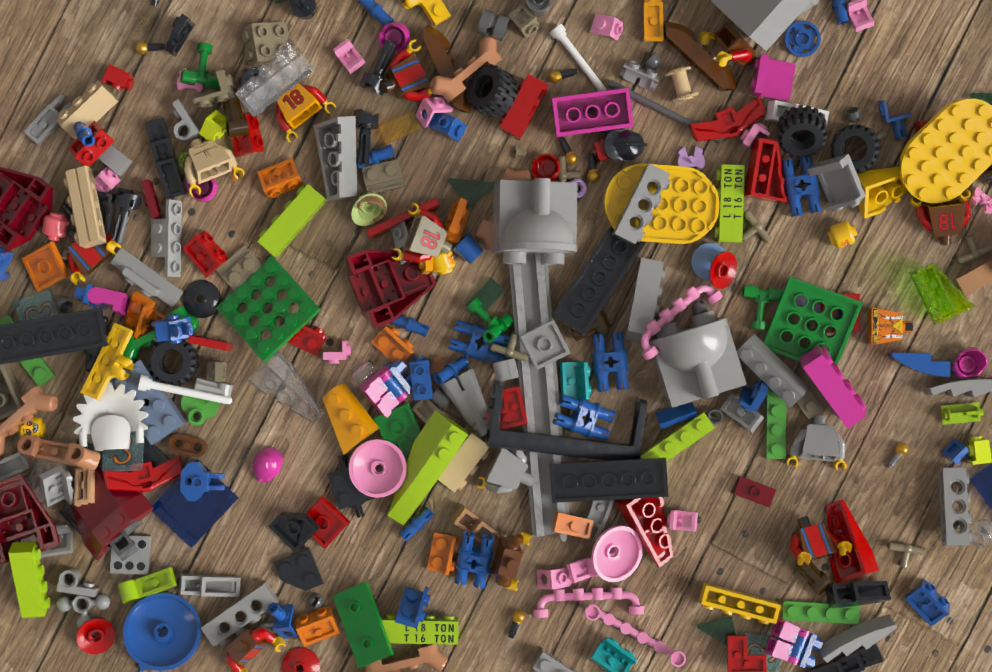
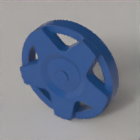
M808 21L793 23L787 29L784 36L787 50L797 57L812 55L818 49L821 42L818 28ZM803 25L810 26L811 28L806 30ZM794 27V33L789 34L790 30ZM815 36H817V43H816V44H815L814 41H813V38H814ZM789 44H793L794 49H792ZM804 49L810 51V52H808V53L802 54V52L804 51Z

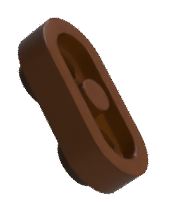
M175 434L168 441V446L174 453L201 457L207 451V443L202 438ZM177 440L182 441L181 447L176 445ZM196 444H200V451L195 449Z

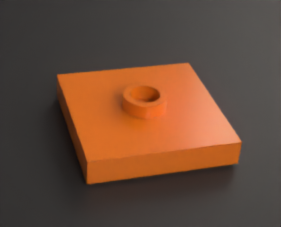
M54 241L21 258L37 293L70 277Z

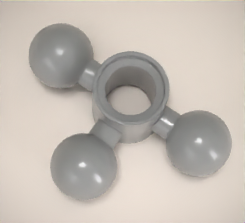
M105 594L98 595L96 599L90 596L79 595L74 600H71L69 597L63 596L57 600L56 606L62 612H66L73 607L76 612L81 613V616L77 619V626L80 628L84 622L92 619L87 615V611L93 606L100 610L107 609L110 605V598ZM81 598L87 601V607L80 605Z

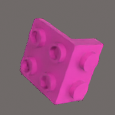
M761 54L754 61L753 70H756L750 84L752 96L788 101L791 97L795 64L769 59V55Z

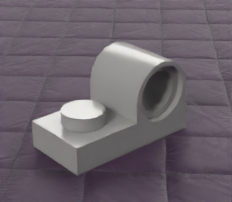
M179 99L174 101L172 104L175 108L172 110L178 119L182 118L174 126V135L184 142L191 141L200 136V129L182 101ZM183 127H188V134L186 136L180 135V130Z
M515 358L492 363L496 380L501 382L519 377Z
M731 394L720 410L753 433L764 417L758 412L755 413L743 409L738 403L739 399Z
M69 568L60 574L57 592L96 597L99 595L100 587L95 586L93 582H83L81 584V572L76 568ZM67 574L73 575V583L67 580Z

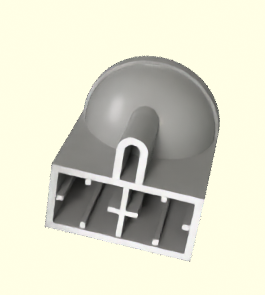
M710 0L745 34L766 51L799 15L807 12L820 2L819 0Z
M537 178L532 181L499 180L493 184L492 253L503 254V264H526V255H541V265H564L565 256L577 253V183L550 182V179Z
M713 310L691 316L693 327L679 331L676 321L665 324L656 333L657 338L649 340V345H655L659 351L653 358L669 407L673 408L695 400L711 398L719 395L721 392L747 385L727 318L716 319Z

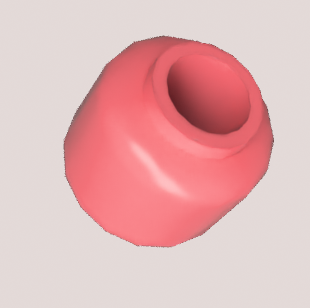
M50 212L49 215L44 216L42 233L48 236V240L59 241V238L67 236L69 220L65 218V214Z

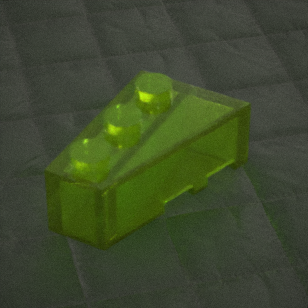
M934 263L926 264L909 272L933 324L943 323L975 307Z

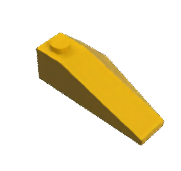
M900 166L869 170L857 174L866 194L858 205L864 219L882 213L886 210L887 205L892 202H899L901 200L900 197L908 192L900 179Z

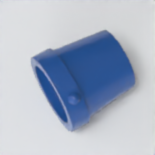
M469 232L452 248L455 254L457 253L469 264L483 252Z

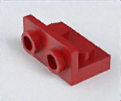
M256 114L243 115L248 121V135L231 137L235 157L264 152V142L260 134L259 121Z
M96 121L89 126L92 136L95 138V143L92 146L87 147L86 144L83 145L82 141L77 138L68 148L78 161L88 167L114 142L113 138Z
M207 231L196 234L182 248L206 278L229 259L225 251L216 244L213 237Z
M305 325L288 343L318 357L327 335L324 334L325 330L314 326L312 329Z

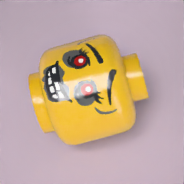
M34 416L29 422L21 423L16 433H19L20 438L26 435L36 436L40 439L41 437L44 438L46 422H43L41 417Z

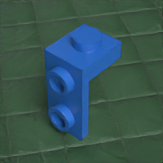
M425 110V112H424V114H423V116H422L424 120H425L426 117H427V112H426V110ZM434 113L427 127L459 142L465 133L467 125L449 114Z
M425 356L413 357L414 361L409 362L414 400L432 399L430 361L425 359Z

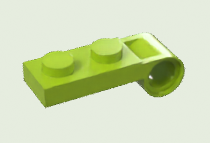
M172 567L136 580L118 584L123 604L131 603L177 586Z

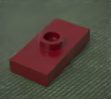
M148 179L141 181L145 193L143 201L145 206L149 208L151 218H162L153 182Z
M739 476L733 494L770 508L776 490Z

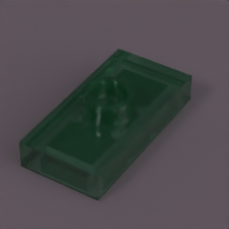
M491 278L465 306L468 307L474 299L478 298L482 302L481 307L486 311L505 290ZM476 312L473 313L477 318H480Z

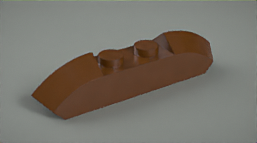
M665 22L664 39L719 91L736 89L735 79L727 64L725 67L719 66V63L715 61L716 56L711 52L707 53L699 40L691 38L695 34L693 31L677 23Z
M427 25L422 38L439 76L455 78L453 73L458 69L454 70L451 64L454 62L450 51L446 53L451 44L439 30ZM468 81L462 82L465 87H468ZM466 89L451 100L455 110L469 113L471 106L467 103Z

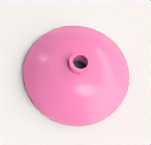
M376 439L361 444L354 451L349 462V475L352 483L361 493L370 497L379 498L393 494L401 487L407 473V464L402 451L396 445L386 440ZM378 464L383 467L381 472L376 470Z
M617 525L605 530L598 537L592 549L591 562L595 573L599 577L609 582H618L626 579L636 570L643 551L637 532L630 527Z

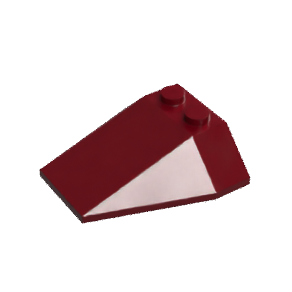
M0 167V245L10 251L30 241L43 223L44 216L50 213L53 206V187L40 177Z
M393 249L363 250L345 257L350 285L362 314L374 329L396 320L436 285L432 271L429 274H422L418 263L406 261L401 264L400 260L392 258L399 257L397 251Z
M98 466L95 469V503L81 504L80 507L75 506L74 503L70 505L84 545L96 560H99L112 548L109 543L134 520L141 521L154 509L152 504L139 491L107 490L102 471L105 470ZM75 480L71 483L73 490H75Z
M23 475L0 482V565L10 563L8 553L13 542L36 541L37 549H40L41 552L50 550L60 544L54 522Z

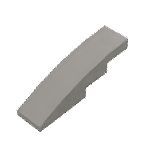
M963 379L943 382L925 388L928 395L947 391L948 396H956L967 392L969 397H977L992 391V379Z
M889 614L868 620L832 637L822 644L819 652L828 663L841 652L848 656L862 645L867 650L895 630L897 625Z

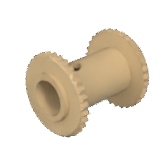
M690 66L679 67L665 74V77H672L678 98L673 99V102H683L699 94L698 92L692 93L686 71L691 69Z

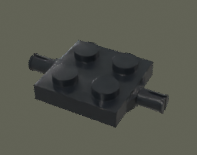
M342 454L343 460L341 455L338 456L341 467L336 471L327 473L338 510L354 507L357 518H360L358 510H360L362 517L365 516L361 505L366 501L375 499V497L361 493L354 486L349 475V464L346 454Z

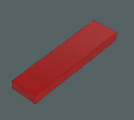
M436 198L419 205L420 210L425 209L429 212L441 208ZM416 208L410 209L411 212H415L417 210ZM408 211L367 229L368 236L372 240L391 231L392 228L403 221L406 223L413 221L415 217L410 216Z

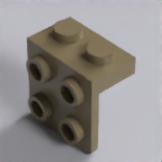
M285 22L251 23L242 29V40L245 43V59L248 61V67L257 66L262 62L288 61L292 58L288 29Z
M224 70L217 71L216 74L221 91L192 99L193 104L206 110L213 108V104L219 102L223 104L228 99L236 98L234 88H237L234 77H231Z

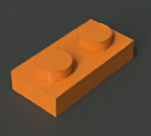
M556 512L552 531L590 539L594 520Z

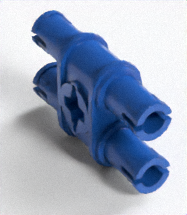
M812 155L807 158L805 156L799 158L803 172L801 176L795 175L792 158L781 160L784 188L787 201H789L791 217L803 215L800 198L804 195L808 198L810 214L822 211L819 199L821 190L818 187L817 176H810L808 171L813 166ZM800 181L802 184H808V186L803 188V191L801 188H794Z
M457 319L456 324L463 326V328L455 326L454 331L470 335L471 341L467 343L452 337L450 343L457 344L458 346L449 344V350L463 353L467 358L471 357L481 360L482 363L486 361L492 363L502 361L497 358L505 360V355L491 351L489 345L495 343L507 347L508 342L503 341V339L509 341L510 336L501 333L492 343H488L483 339L486 345L481 346L479 351H477L478 348L475 340H479L487 328L478 325V323L473 325Z
M618 332L619 340H617V333H611L613 344L611 352L605 351L604 334H599V342L597 334L592 335L594 352H592L591 356H593L594 362L593 373L597 377V392H603L602 384H604L605 392L610 391L608 374L610 372L616 374L617 390H622L621 382H623L624 390L629 389L627 379L629 368L626 354L628 351L624 349L623 332ZM610 356L613 360L619 361L614 363L612 367H609V365L605 363L602 364V362L607 361L608 357Z
M565 394L561 395L560 399L567 402L559 400V406L572 409L574 412L572 417L556 412L554 417L561 420L553 418L554 425L565 427L569 432L582 434L586 438L593 436L604 441L608 439V436L601 433L609 435V429L596 426L595 422L599 418L612 423L614 418L608 415L615 417V411L603 408L599 403L586 401L582 397L575 399Z
M465 530L463 532L462 544L458 547V558L455 562L457 572L454 582L459 585L460 578H462L461 586L466 585L468 572L476 573L473 586L478 588L479 582H481L480 589H483L486 586L487 575L491 572L490 565L494 557L492 551L494 536L490 534L489 541H487L488 534H483L481 547H474L475 533L471 531L470 537H468L469 530Z

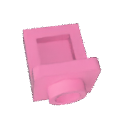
M853 0L847 4V15L855 32L874 26V20L866 7L867 0Z
M595 14L590 32L594 35L606 36L618 41L623 31V22L616 17Z
M349 39L341 42L333 49L350 74L366 63Z
M754 123L749 130L745 129L740 137L743 140L740 146L747 149L757 134L767 139L771 133L768 132V128L763 124L758 123L757 125Z
M108 166L94 178L96 189L99 192L108 193L121 181L117 174Z
M343 340L342 352H323V360H328V364H339V360H348V356H351V344H348V340Z
M671 510L667 517L669 529L696 532L698 513Z
M585 557L566 564L571 583L598 576L593 569L591 557Z

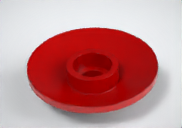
M720 252L711 263L709 279L712 286L717 289L728 287L736 275L737 261L731 252Z
M90 619L84 622L78 629L76 635L77 644L87 654L103 653L114 643L115 629L106 619ZM95 631L98 632L95 636L91 635Z
M297 647L290 650L282 661V672L320 671V661L317 655L305 647ZM297 665H302L304 669L302 671L297 670Z

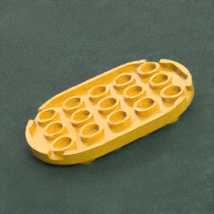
M961 98L952 101L934 115L908 141L900 156L899 175L903 186L912 196L926 203L936 204L950 201L966 190L992 164V105L976 98Z
M635 164L619 171L609 182L604 195V211L613 229H615L647 164ZM652 164L670 174L668 178L670 183L666 190H662L660 194L662 199L658 207L653 208L651 212L653 214L652 220L649 225L645 224L642 230L645 233L641 241L686 244L701 239L712 229L718 218L719 197L715 186L706 175L696 169L684 166ZM651 182L647 184V190L650 193H654L656 190L655 184ZM640 200V201H639V203H638L639 209H641V210H643V211L646 210V208H647V203H646V201H644V200ZM632 217L630 219V226L636 228L639 224L638 219Z

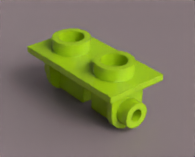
M979 402L942 405V425L981 421L983 409L980 408Z

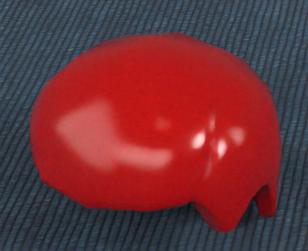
M548 153L541 154L532 161L531 175L535 179L547 178L552 182L558 177L560 162L554 155Z

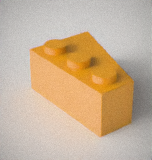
M345 383L335 386L322 397L343 455L353 451L379 429L378 425Z

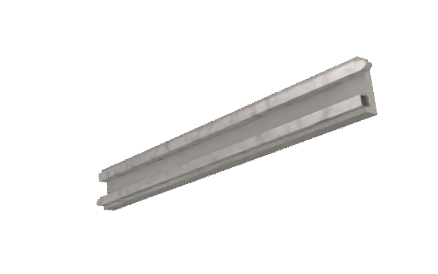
M526 255V264H509L515 334L518 335L516 351L525 354L528 353L519 336L552 320L548 265H541V255ZM529 356L526 362L517 359L519 385L528 422L527 425H523V431L563 436L562 426L553 424V418L561 420L554 417L556 412L561 414L556 361L536 371ZM525 451L526 463L528 464L527 473L535 476L531 487L528 486L533 536L560 534L561 540L565 542L567 534L554 532L552 528L556 512L570 515L569 503H552L550 463H565V457Z

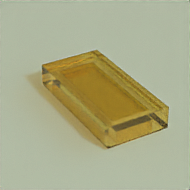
M414 112L378 126L386 145L421 130Z

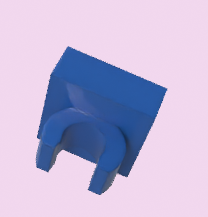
M954 438L941 452L953 463L960 465V460L964 456L968 457L969 449Z

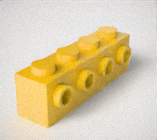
M703 582L698 600L703 604L702 607L710 610L718 608L721 609V612L729 615L737 613L740 614L739 617L751 620L752 617L758 619V622L767 625L777 623L781 607L777 601Z

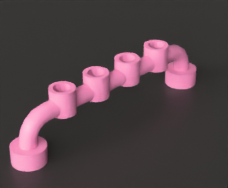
M700 285L696 288L691 286L684 292L686 297L683 300L681 297L675 299L671 303L673 306L671 310L666 308L658 314L660 319L657 322L655 319L645 325L648 330L645 331L641 338V346L644 350L642 355L645 360L653 358L659 352L655 345H649L651 336L658 333L665 324L672 321L678 313L686 309L687 305L696 300L701 293L705 292L708 294L706 299L710 305L720 300L723 295L719 289L714 290L708 285Z
M612 587L611 592H603V588H591L592 592H584L583 588L572 589V593H565V589H554L553 594H546L539 599L537 609H533V618L548 617V609H544V606L549 601L629 599L632 602V606H629V614L633 615L644 614V606H640L639 599L634 593L622 591V587Z
M590 604L586 607L585 614L589 620L594 621L600 618L606 625H613L620 629L623 634H630L637 638L639 643H646L652 646L656 652H663L670 656L671 663L676 667H681L685 664L686 656L682 651L673 650L666 646L662 640H655L649 637L644 630H636L631 627L629 622H622L616 619L611 612L605 613L601 611L596 604Z

